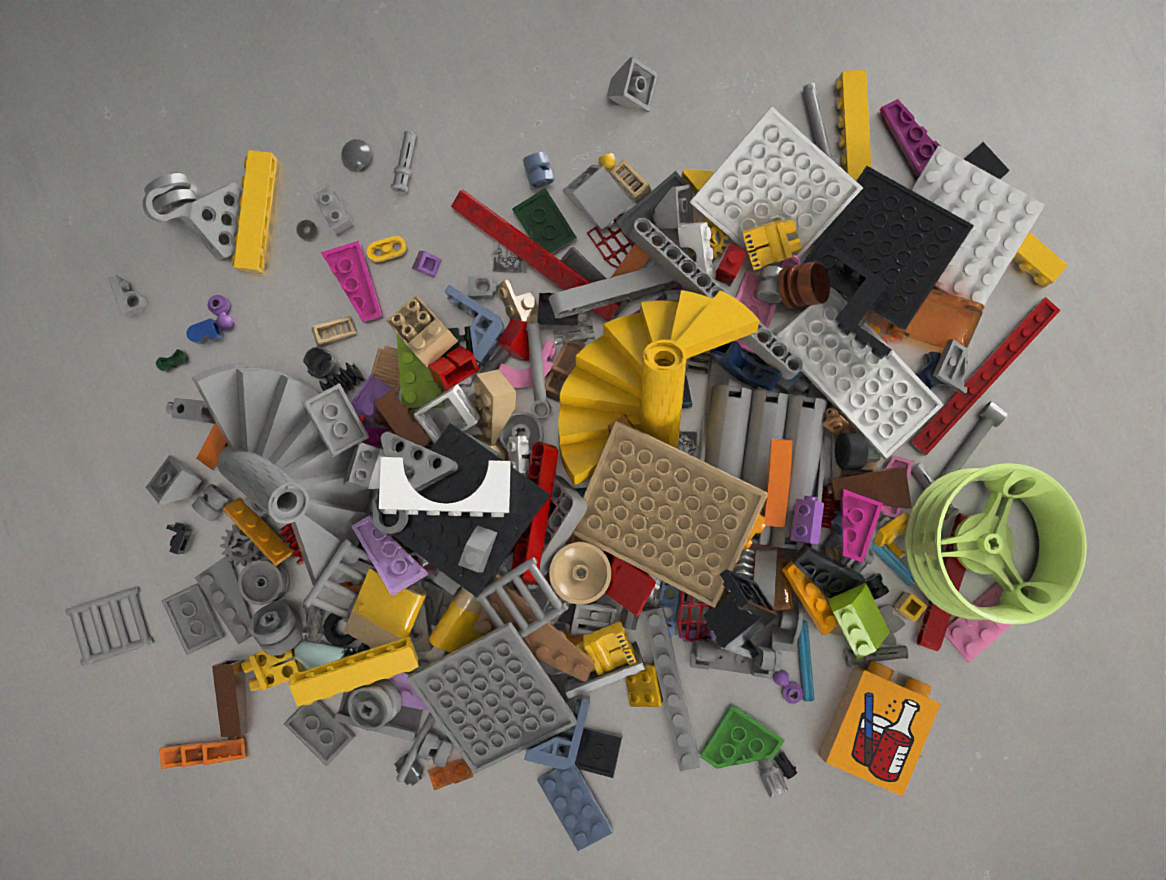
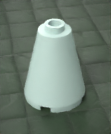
M304 640L295 646L294 654L297 661L307 669H311L345 658L344 655L348 649Z

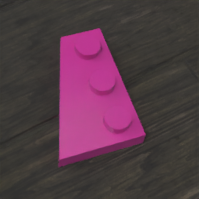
M842 489L841 555L863 563L883 503Z

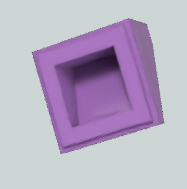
M419 251L412 269L434 277L441 259L426 251Z

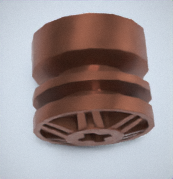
M813 261L802 265L787 266L779 274L780 296L788 308L794 309L805 307L806 305L824 304L828 300L830 282L827 270L821 262Z

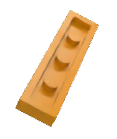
M241 497L226 505L224 512L275 566L292 555V550L243 502L244 500Z
M791 561L782 571L821 635L827 636L839 623L820 589Z

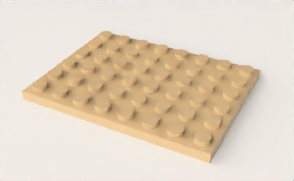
M618 420L613 426L583 499L587 503V510L572 534L715 608L725 589L723 586L724 580L720 574L726 569L733 572L769 493Z

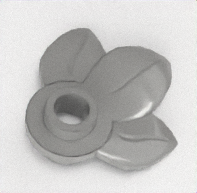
M882 606L878 609L890 631L882 644L893 646L897 644L893 633H896L905 626V622L899 617L892 615L893 606Z

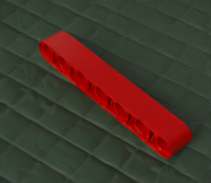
M537 441L532 446L527 478L547 491L551 496L515 545L511 570L532 557L536 559V566L540 570L559 455L556 446ZM529 570L519 575L524 584L533 585L536 583Z
M957 514L949 537L954 536L958 525L968 515ZM953 543L947 544L944 552L954 551ZM943 557L947 574L959 592L966 568L962 566L957 557ZM929 600L917 636V645L937 652L942 646L951 614L943 611Z

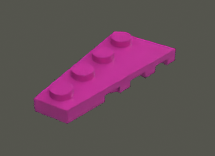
M356 241L321 252L362 322L365 323L383 317L360 242Z

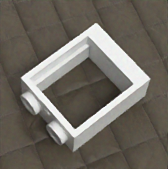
M458 384L429 401L413 414L415 420L426 431L431 443L435 444L442 435V432L427 411L447 398L451 400L465 420L456 426L461 431H465L475 425L480 419L479 414Z

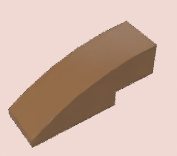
M567 336L545 382L546 397L557 402L560 401V392L563 384L575 368L576 355L585 347V343Z

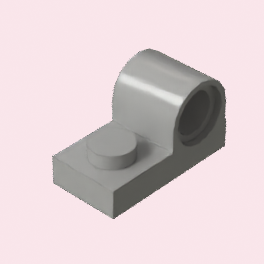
M117 275L108 277L121 315L130 318L146 310L148 306L147 299L139 293L128 292L129 285L125 279ZM137 298L138 303L132 306V301Z

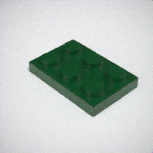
M546 188L512 208L529 238L551 254L556 253L577 239Z

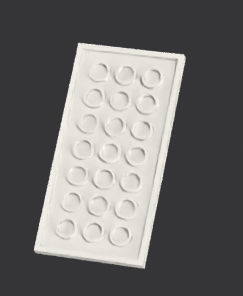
M830 287L828 300L824 304L810 305L776 337L802 360L803 368L801 371L850 424L865 436L867 442L885 460L944 404L893 350V354L888 360L884 357L880 360L871 353L872 348L867 345L865 348L853 339L855 336L851 333L847 336L838 329L835 319L846 306L847 301L834 288ZM864 322L861 328L870 333L872 336L877 338L882 343H884L886 346H888L881 339V337L866 322Z

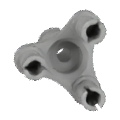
M880 511L879 516L881 515V517L877 520L863 563L842 556L839 561L849 568L851 566L852 570L861 573L868 563L871 564L875 560L872 550L873 544L871 542L875 539L878 530L891 520L887 515L882 514V511ZM834 528L831 530L832 534L821 544L824 550L825 548L831 549L833 545L837 547L842 541V536Z

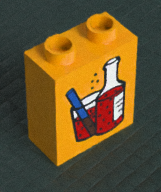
M871 660L867 670L856 665L854 666L818 755L829 765L903 796L941 703L928 697L932 686L908 677L905 686L891 681L894 673L893 669Z

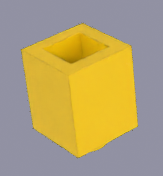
M904 592L893 606L905 618L916 622L928 607L909 592Z

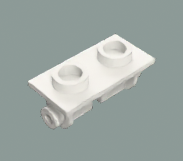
M526 436L509 437L507 450L509 452V461H511L510 466L527 477L529 459H522V455H529V440H527Z

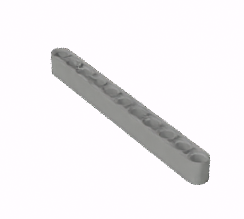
M638 218L634 222L630 231L632 241L688 292L697 293L709 298L715 297L720 290L729 294L648 219ZM760 321L758 332L740 338L771 368L780 371L781 377L784 379L794 378L803 368L802 360Z

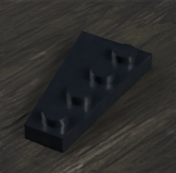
M806 544L791 557L793 564L807 578L809 577L817 588L819 587L828 598H833L855 588L865 581L862 574Z

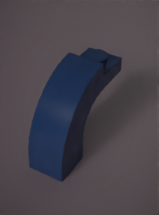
M732 341L710 350L712 357L725 371L755 389L761 387L772 392L782 376L780 371L762 365L748 357L741 350L737 341Z

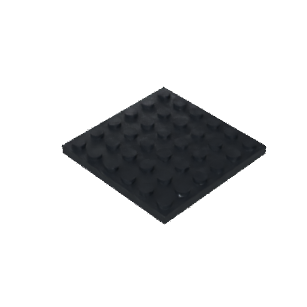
M866 166L856 181L863 189L824 230L803 264L813 261L821 262L827 270L830 287L851 299L861 284L852 278L851 272L848 270L843 272L835 266L832 254L836 248H839L889 283L890 290L874 309L873 313L905 331L974 225L871 167Z
M450 423L431 451L455 461L458 465L457 471L417 493L436 503L449 504L462 501L471 496L481 486L487 473L488 462L503 460ZM437 458L433 461V468H439L441 459ZM510 466L509 513H504V517H491V513H483V517L470 516V512H461V516H448V512L441 511L440 515H427V511H418V515H408L407 524L400 532L391 535L478 598L551 494ZM397 510L396 514H384L382 517L384 525L387 527L394 526L399 520V511ZM477 525L497 532L483 572H476L458 565L465 545Z

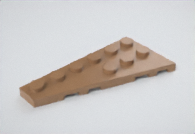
M497 574L493 582L501 578V576ZM505 584L503 586L528 625L537 620L538 618L528 603L517 594V591L512 586L509 587ZM495 591L488 595V600L504 624L511 622L517 632L521 630L497 592ZM482 607L473 630L486 635L497 629V627ZM549 621L522 638L537 660L584 682L587 681L595 661L577 645H573L562 631H558L552 626V622Z

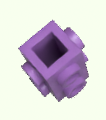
M804 496V499H796V503L793 506V524L790 527L791 541L819 545L824 503L818 502L817 497Z

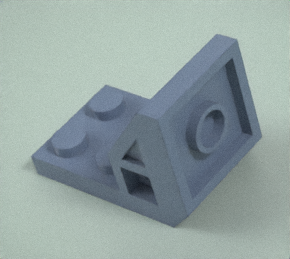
M448 285L444 292L448 296L449 303L457 308L462 306L466 313L474 318L470 326L473 354L477 363L485 367L486 362L499 344L497 342L504 332L501 317Z
M582 695L581 700L577 699L574 709V715H577V725L570 727L569 733L560 732L527 748L524 760L561 770H566L574 765L590 704V697Z

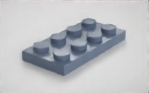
M576 764L566 770L555 768L537 779L577 851L613 833V828Z

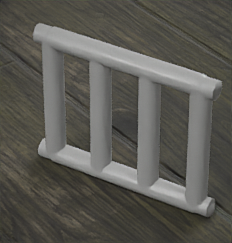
M345 539L303 602L306 606L310 607L312 604L342 617L344 622L348 621L359 592L357 593L328 579L336 569L364 582L367 574L340 562L346 552L372 563L366 551L352 545L349 539ZM325 587L352 599L353 602L345 610L317 598L322 588Z
M534 557L485 587L478 598L473 596L476 602L479 601L495 626L499 628L505 624L487 598L488 595L496 591L521 628L518 631L521 638L526 637L568 610L567 605L560 602L536 566L537 561ZM527 570L531 572L554 607L553 610L546 614L519 576ZM510 581L514 582L538 618L529 625L503 587Z
M137 587L66 609L67 616L71 617L83 658L80 660L82 666L153 644L152 637H148L137 600ZM127 597L140 640L129 643L117 603L118 600ZM108 603L121 646L112 649L109 647L98 610L99 606ZM90 610L102 651L94 655L90 654L79 616L80 612Z

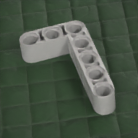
M555 475L551 501L556 505V508L547 521L540 564V572L544 577L550 569L554 556L564 547L587 510L586 501L563 477Z

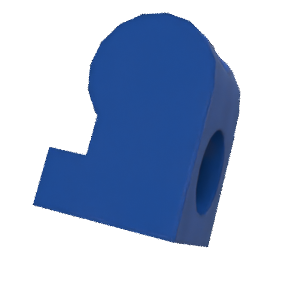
M211 318L191 325L186 332L187 338L197 344H203L208 339L214 342L222 340L216 321Z

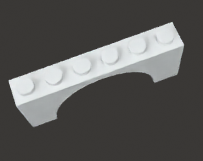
M381 457L379 510H383V514H396L397 510H405L406 515H418V511H427V515H440L441 511L448 512V516H461V512H470V516L483 517V513H491V517H504V513H509L511 461H489L485 479L476 492L462 501L443 504L430 501L413 489L404 472L403 458Z

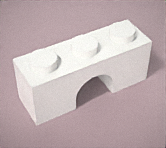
M707 222L683 224L678 227L680 248L689 247L693 249L697 255L696 264L715 279L716 271L712 267L713 249L710 247L709 242L711 231L707 226Z

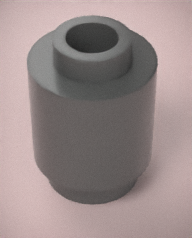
M408 754L394 763L397 773H399ZM415 760L404 780L406 785L411 783L413 786L422 779L420 775L423 771Z

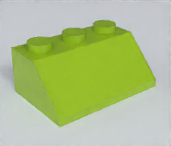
M863 583L828 599L831 609L857 660L876 652L890 631L867 584Z

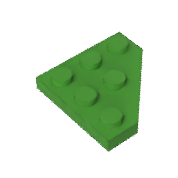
M732 705L700 757L716 769L771 759L775 757L785 740Z

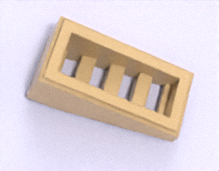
M625 159L610 171L613 178L636 203L640 202L651 192L650 184ZM626 168L627 171L621 176H619V174ZM632 174L633 176L625 182L624 180ZM637 180L638 182L630 188L629 186Z
M351 316L312 326V333L317 347L327 346L356 336ZM344 323H346L349 331L347 333H345L342 325ZM335 326L339 327L340 335H337ZM329 328L331 329L333 335L332 337H329L327 329ZM320 331H323L325 339H321Z

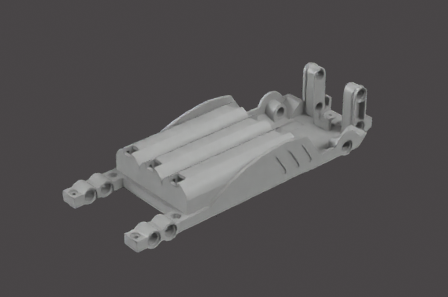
M711 356L698 459L763 491L766 490V471L771 439L792 440V460L785 527L765 526L759 534L756 533L754 535L759 540L751 539L752 544L748 548L755 551V553L756 548L777 549L774 606L772 607L778 616L750 638L759 655L752 659L732 653L726 649L723 650L716 643L717 638L714 635L710 639L702 638L692 642L690 667L745 673L755 677L772 679L773 672H779L782 665V653L778 650L796 652L797 641L801 632L803 604L782 569L792 561L791 557L805 544L813 549H816V544L791 541V538L790 542L796 543V545L784 544L785 537H791L790 527L793 524V506L796 503V499L812 496L817 497L818 502L822 500L825 453V427L822 423L826 421L828 399L811 381V387L807 391L806 397L729 386L730 374ZM728 395L739 396V397H738V398L728 397ZM765 502L760 511L762 516L764 515ZM724 589L720 600L730 592ZM681 590L679 591V598H678V605H677V613H676V620H675V635H679V632H678V622H677V620H678V614H679V605H680ZM685 592L683 602H687L688 594ZM705 607L703 614L708 611V607ZM702 614L701 621H706ZM719 654L722 655L721 659H718L717 657ZM745 658V661L741 662L740 659Z

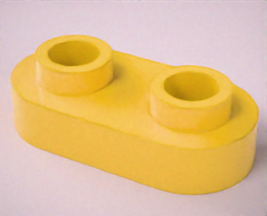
M392 236L372 242L367 247V255L373 262L380 263L404 255L407 245L401 237ZM395 245H400L399 250H394ZM377 250H381L379 256H375Z

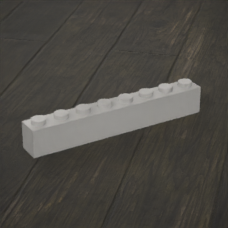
M663 603L643 607L642 613L679 770L681 772L700 768L699 755Z

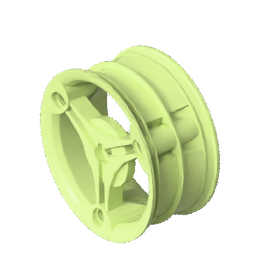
M997 464L982 469L968 468L950 472L938 478L918 497L906 525V559L917 586L937 607L951 615L964 619L990 620L1012 625L1026 624L1043 619L1059 609L1069 599L1080 581L1085 566L1087 551L1086 533L1081 514L1068 492L1052 477L1038 469L1022 464ZM984 481L991 495L982 513L968 516L958 525L954 536L941 539L943 520L954 497L968 483ZM1014 498H1020L1028 507L1035 520L1039 535V557L1035 572L1030 581H1023L1011 560L1014 551V538L1012 531L1007 525V519ZM953 543L954 551L941 552L942 544ZM942 557H957L962 566L970 572L990 574L1004 590L999 599V605L977 607L969 603L961 596L951 582Z

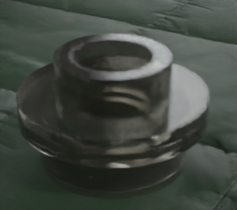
M310 220L301 221L296 229L299 237L304 240L312 239L317 232L316 225ZM309 227L310 232L304 233V229Z

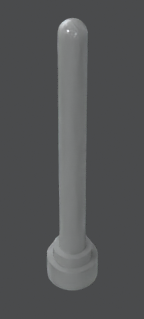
M430 712L396 779L400 783L405 780L435 721Z

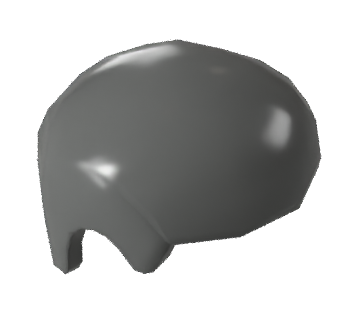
M353 139L347 142L341 153L343 165L348 170L356 172L368 166L372 157L370 146L360 139Z
M312 347L306 352L303 363L308 369L307 372L318 379L329 376L335 369L336 361L333 354L322 347Z

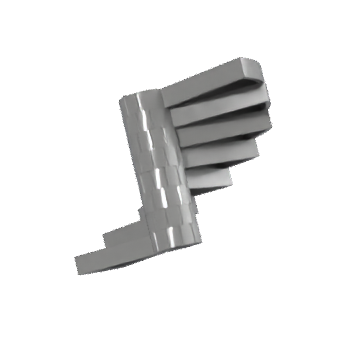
M244 363L215 367L191 377L228 444L220 452L217 460L219 472L276 522L282 524L291 523L312 585L314 586L345 539H349L352 545L356 547L360 543L351 526L369 515L373 516V514L366 510L370 489L362 491L343 485L355 446L334 457L330 455L302 402L319 393L286 374L264 368H249ZM346 552L340 562L352 567L359 557ZM335 569L328 580L335 582L345 573Z

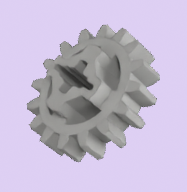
M233 524L232 531L225 530L228 535L227 537H221V539L225 540V543L221 544L220 547L225 548L222 555H229L226 559L228 562L234 560L233 565L236 566L241 562V565L245 567L247 561L250 563L254 562V558L261 559L259 552L262 551L257 546L252 551L255 544L242 533L239 527ZM242 540L247 542L244 544L245 548L240 547L242 545ZM241 552L244 558H239L234 554Z

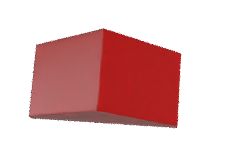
M511 319L497 343L513 358L529 361L527 321Z

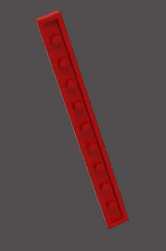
M465 190L459 191L451 205L454 210L559 287L568 290L590 284L588 280ZM617 302L592 309V311L609 322L621 304Z
M1044 297L964 383V387H967V393L960 394L956 391L910 443L924 456L927 455L1061 310L1047 297Z

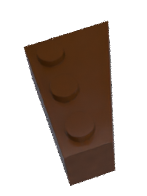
M392 389L374 402L373 418L379 425L383 424L387 429L385 432L395 434L424 448L430 446V438L417 420H414L407 412L409 410L405 404L402 405L395 397L398 394L395 389ZM399 442L398 449L399 451H402L404 444L403 442ZM421 450L416 451L415 454H414V457L417 456V455H418L419 453H421L422 451H421Z

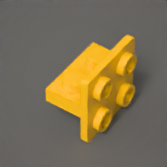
M651 661L644 663L645 670L625 677L631 707H660L661 702H663L655 663Z

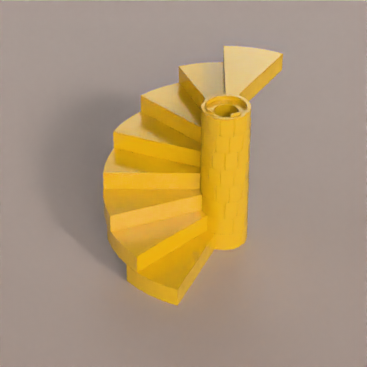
M681 290L679 302H641L640 313L626 315L604 323L603 336L591 342L576 355V366L568 375L560 392L561 405L558 416L559 452L563 467L574 486L593 476L613 426L618 420L677 449L680 435L686 359L758 332L759 319L744 304L721 290L713 299Z

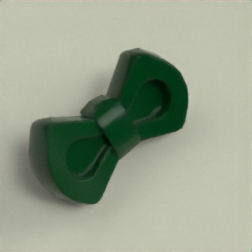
M177 349L168 358L159 357L156 361V366L160 371H165L171 366L176 368V364L183 363L186 356L183 351Z

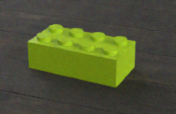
M397 334L402 405L405 404L409 410H418L429 401L444 393V389L434 382L429 368L421 362ZM445 400L432 408L445 407Z

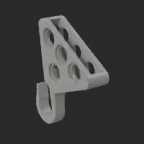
M231 183L191 203L181 205L166 215H161L153 209L152 200L155 196L163 194L173 188V186L153 189L144 196L143 210L151 220L165 222L179 217L216 259L231 256L240 194L238 184ZM224 197L229 201L228 206L224 203ZM202 211L207 214V221L203 219ZM222 216L226 219V225L221 221ZM219 235L224 239L223 245L219 242Z
M385 432L381 435L385 457L403 458L405 475L409 469L413 470L414 475L408 482L416 492L457 471V463L445 456L390 432ZM399 442H403L404 447L402 451L397 452L396 445ZM421 450V459L415 460V452ZM437 458H440V467L434 469L433 461ZM373 500L374 512L372 517L373 523L378 530L394 534L400 532L406 526L408 515L405 514V510H398L399 520L394 526L387 527L384 525L378 501Z

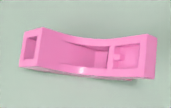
M548 339L542 349L544 380L549 376L553 363L548 360L553 359L557 350L554 348L555 343ZM501 363L499 370L515 390L533 387L531 367L527 369H514Z

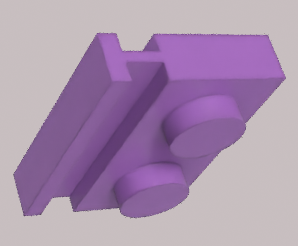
M371 374L352 400L351 405L357 414L364 416L367 421L373 424L375 422L373 418L374 402L393 388Z

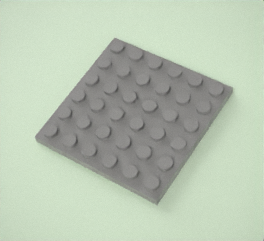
M511 622L409 674L407 677L410 685L474 774L577 725V718Z

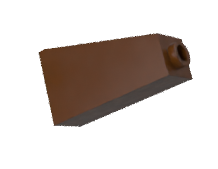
M900 466L828 478V483H826L827 495H830L831 499L842 501V489L881 502L883 506L912 508L906 467Z
M227 660L212 666L221 737H228V740L241 739V736L247 733L245 672L241 666V663L245 660Z

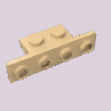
M503 280L497 286V290L510 320L527 321V324L537 323L538 305L533 293L529 292L515 297L509 280ZM539 325L541 327L540 332L547 328L546 325Z

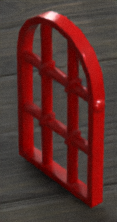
M596 227L586 232L603 256V259L614 268H618V266L612 264L609 259L615 258L620 265L621 261L616 254L622 251V253L624 252L627 255L628 252L625 248L630 245L633 247L631 241L620 228L615 232L610 227L607 228L611 235L606 238L605 236L603 237ZM594 230L602 239L598 244L589 234ZM622 232L628 243L625 245L621 244L616 234ZM610 238L615 239L620 249L613 251L607 240ZM600 245H606L611 255L606 257L599 248Z
M681 591L677 620L678 631L686 640H700L709 630L706 626L704 632L700 635V626L706 625L707 622L701 621L702 609L708 607L709 610L712 606L703 604L702 601L699 604L693 603V596L691 595L688 603H683L684 592ZM683 606H689L686 620H682ZM693 607H699L697 621H691ZM681 624H687L686 635L681 630ZM691 624H697L696 638H689Z

